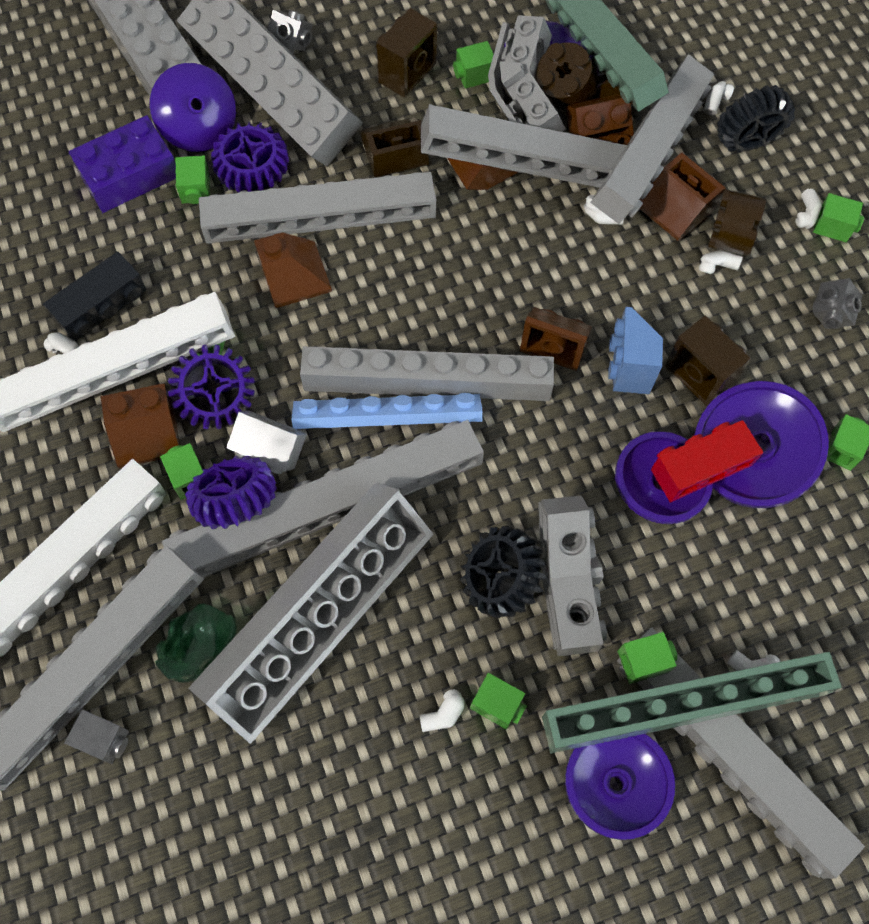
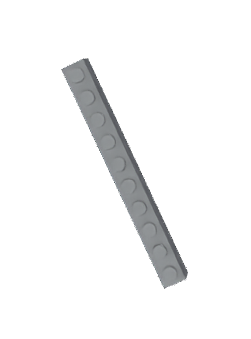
M469 420L461 423L454 421L433 434L423 433L415 437L413 442L403 446L399 444L390 446L380 455L372 458L370 456L362 457L350 467L345 469L335 468L325 473L322 478L314 481L305 480L299 482L294 486V489L284 493L275 492L276 497L270 501V507L262 509L261 515L251 517V521L241 522L238 527L234 524L230 525L227 529H223L220 526L212 530L210 526L202 527L201 525L191 530H178L172 533L168 539L163 540L162 543L164 547L168 546L180 554L202 577H205L340 522L376 482L395 488L405 496L482 465L484 451Z

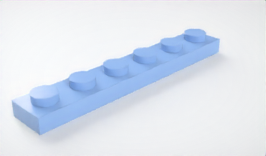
M460 393L458 395L430 394L413 397L399 395L387 398L369 396L362 399H304L293 401L292 427L295 429L436 424L454 421L461 423L469 420V422H482L483 411L480 394Z

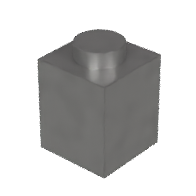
M82 709L64 743L113 764L115 758H119L128 744L126 736L129 731Z

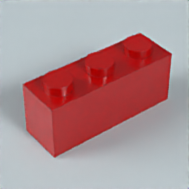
M743 420L732 425L729 422H725L713 429L712 433L703 437L702 434H697L684 443V446L677 449L674 446L665 448L657 454L658 459L652 466L651 471L671 503L753 466L764 452Z

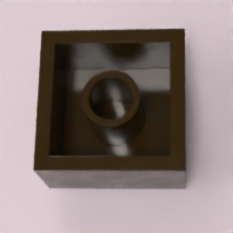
M409 8L402 17L400 16L396 19L394 25L385 34L378 38L376 49L378 81L380 84L405 98L436 65V22Z
M705 315L678 337L665 367L703 404L708 406L721 393L734 387L751 358L741 345L734 343L724 333L720 325L712 322Z

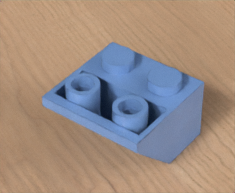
M625 307L622 318L616 319L614 334H611L609 352H614L613 361L609 363L608 379H613V391L650 394L662 368L663 338L632 307Z

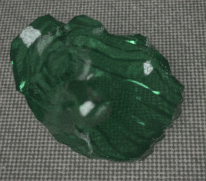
M198 604L193 610L172 618L169 622L167 640L160 641L156 647L158 658L155 661L156 666L169 680L182 683L195 681L235 637L237 630L236 619L206 604Z

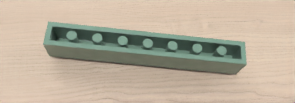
M546 0L550 11L553 14L557 12L564 28L569 27L575 42L581 41L582 47L588 52L589 56H593L598 70L606 72L613 88L618 86L619 92L626 104L631 102L637 111H640L669 93L664 71L601 0Z
M830 652L547 710L542 716L550 754L825 696L842 688Z

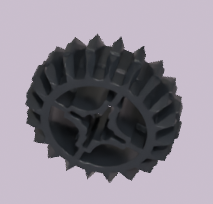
M765 85L760 90L754 88L752 92L744 93V96L740 99H734V103L727 106L726 112L719 116L720 120L716 123L718 137L729 152L737 151L741 153L742 151H750L766 146L767 143L776 141V137L784 134V129L791 126V121L795 118L794 103L788 92H785L783 88H778L777 85L771 87Z
M502 526L501 528L491 527L489 533H480V542L470 541L473 549L471 552L464 553L468 560L466 564L460 566L465 570V575L459 579L464 584H467L462 592L470 597L468 603L477 607V610L481 613L490 614L496 618L504 616L509 618L515 617L516 612H526V603H536L533 594L535 592H543L542 588L538 585L540 580L547 578L544 573H541V568L546 566L547 563L540 559L544 551L536 546L537 541L521 529Z

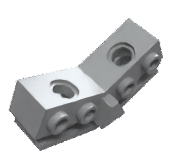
M518 15L514 29H511L507 22L502 23L488 73L490 92L508 121L523 124L518 117L522 115L527 117V123H525L527 125L563 132L566 129L559 114L536 80L538 63L547 52L552 34L544 17ZM504 86L513 100L508 105L505 104Z
M582 495L541 500V502H538L540 548L544 552L540 557L547 563L541 570L547 577L543 579V587L554 650H557V656L598 652L604 645L603 641L607 640V629L604 620H599L597 607L601 606L599 588L593 587V585L600 584L604 577L603 567L596 555L594 540L590 538V528L595 527L593 508L586 505ZM570 614L579 615L583 623L573 621Z

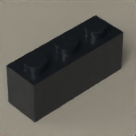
M117 251L45 301L43 305L65 334L76 341L80 337L88 335L94 327L104 320L113 317L118 310L129 302L137 300L147 289L140 274Z

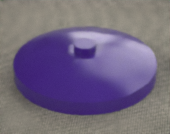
M770 381L743 383L721 393L702 413L695 435L702 434L704 437L711 434L713 429L725 422H729L732 425L743 420L764 452L753 466L713 483V490L723 498L750 508L778 507L802 496L815 484L821 475L829 448L827 427L816 406L794 388Z

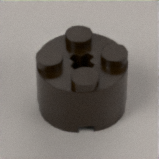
M570 42L553 43L548 47L547 52L538 63L537 83L556 108L565 110V106L590 101L595 95L599 83L597 70L588 52L582 46Z
M725 189L720 207L725 209H719L713 227L719 231L713 230L708 248L750 256L758 233V226L764 213L766 199Z

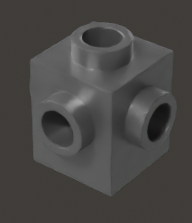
M289 9L287 13L273 10L268 30L292 54H294L295 50L305 51L312 38L311 29L313 24L305 21V15Z
M850 278L822 282L816 301L813 303L814 316L818 318L825 329L855 326L857 315L862 307V295Z

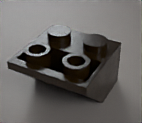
M412 117L359 130L374 177L429 165V154L421 153V120Z

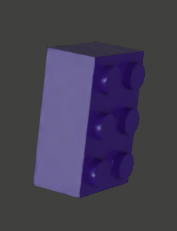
M147 115L68 151L79 175L102 213L176 179V164L173 155Z

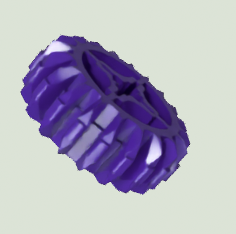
M249 121L245 127L237 124L235 130L227 127V135L219 134V142L213 143V151L211 152L212 167L221 184H226L229 191L235 188L238 193L244 190L248 192L254 190L261 191L265 187L273 188L274 182L281 183L282 175L287 174L289 156L287 146L282 141V137L279 133H274L271 126L264 129L260 122L255 127Z
M202 345V355L198 356L196 350L192 348L189 350L192 360L189 361L184 356L179 357L180 363L184 366L183 369L178 366L172 367V372L178 375L179 378H168V384L178 388L168 391V395L172 398L180 397V399L172 403L174 409L185 407L180 414L182 419L187 418L190 414L194 415L191 419L192 426H196L199 419H203L204 430L209 429L210 421H215L216 429L220 430L222 429L221 419L225 418L227 424L232 426L234 425V420L231 414L234 413L237 416L239 412H242L239 406L248 409L251 407V402L244 399V396L253 397L255 391L245 388V386L252 385L255 381L253 377H243L250 372L251 368L248 365L241 368L238 367L243 361L242 356L239 355L233 361L230 360L232 349L228 348L223 356L219 355L220 345L214 346V353H208L207 345ZM212 363L229 369L234 374L235 379L219 377L215 373ZM203 365V378L199 382L192 383V386H185L189 374L195 368ZM208 373L211 374V379L215 381V385L219 383L221 386L216 388V402H213L212 394H209L208 390L206 392L203 390V388L207 387V381H209ZM239 388L234 402L221 410L219 401L221 395L231 391V389ZM194 395V397L206 398L210 404L211 412L196 408L186 396Z
M235 456L232 460L224 459L221 463H213V466L209 469H203L201 475L193 477L194 481L187 486L188 491L185 493L186 503L192 517L195 518L196 522H200L202 527L210 526L213 530L220 526L223 529H227L230 525L234 524L238 527L243 521H251V517L254 515H261L262 509L271 506L270 501L276 497L275 491L277 489L274 476L266 462H261L260 458H251L250 456H245L242 459Z

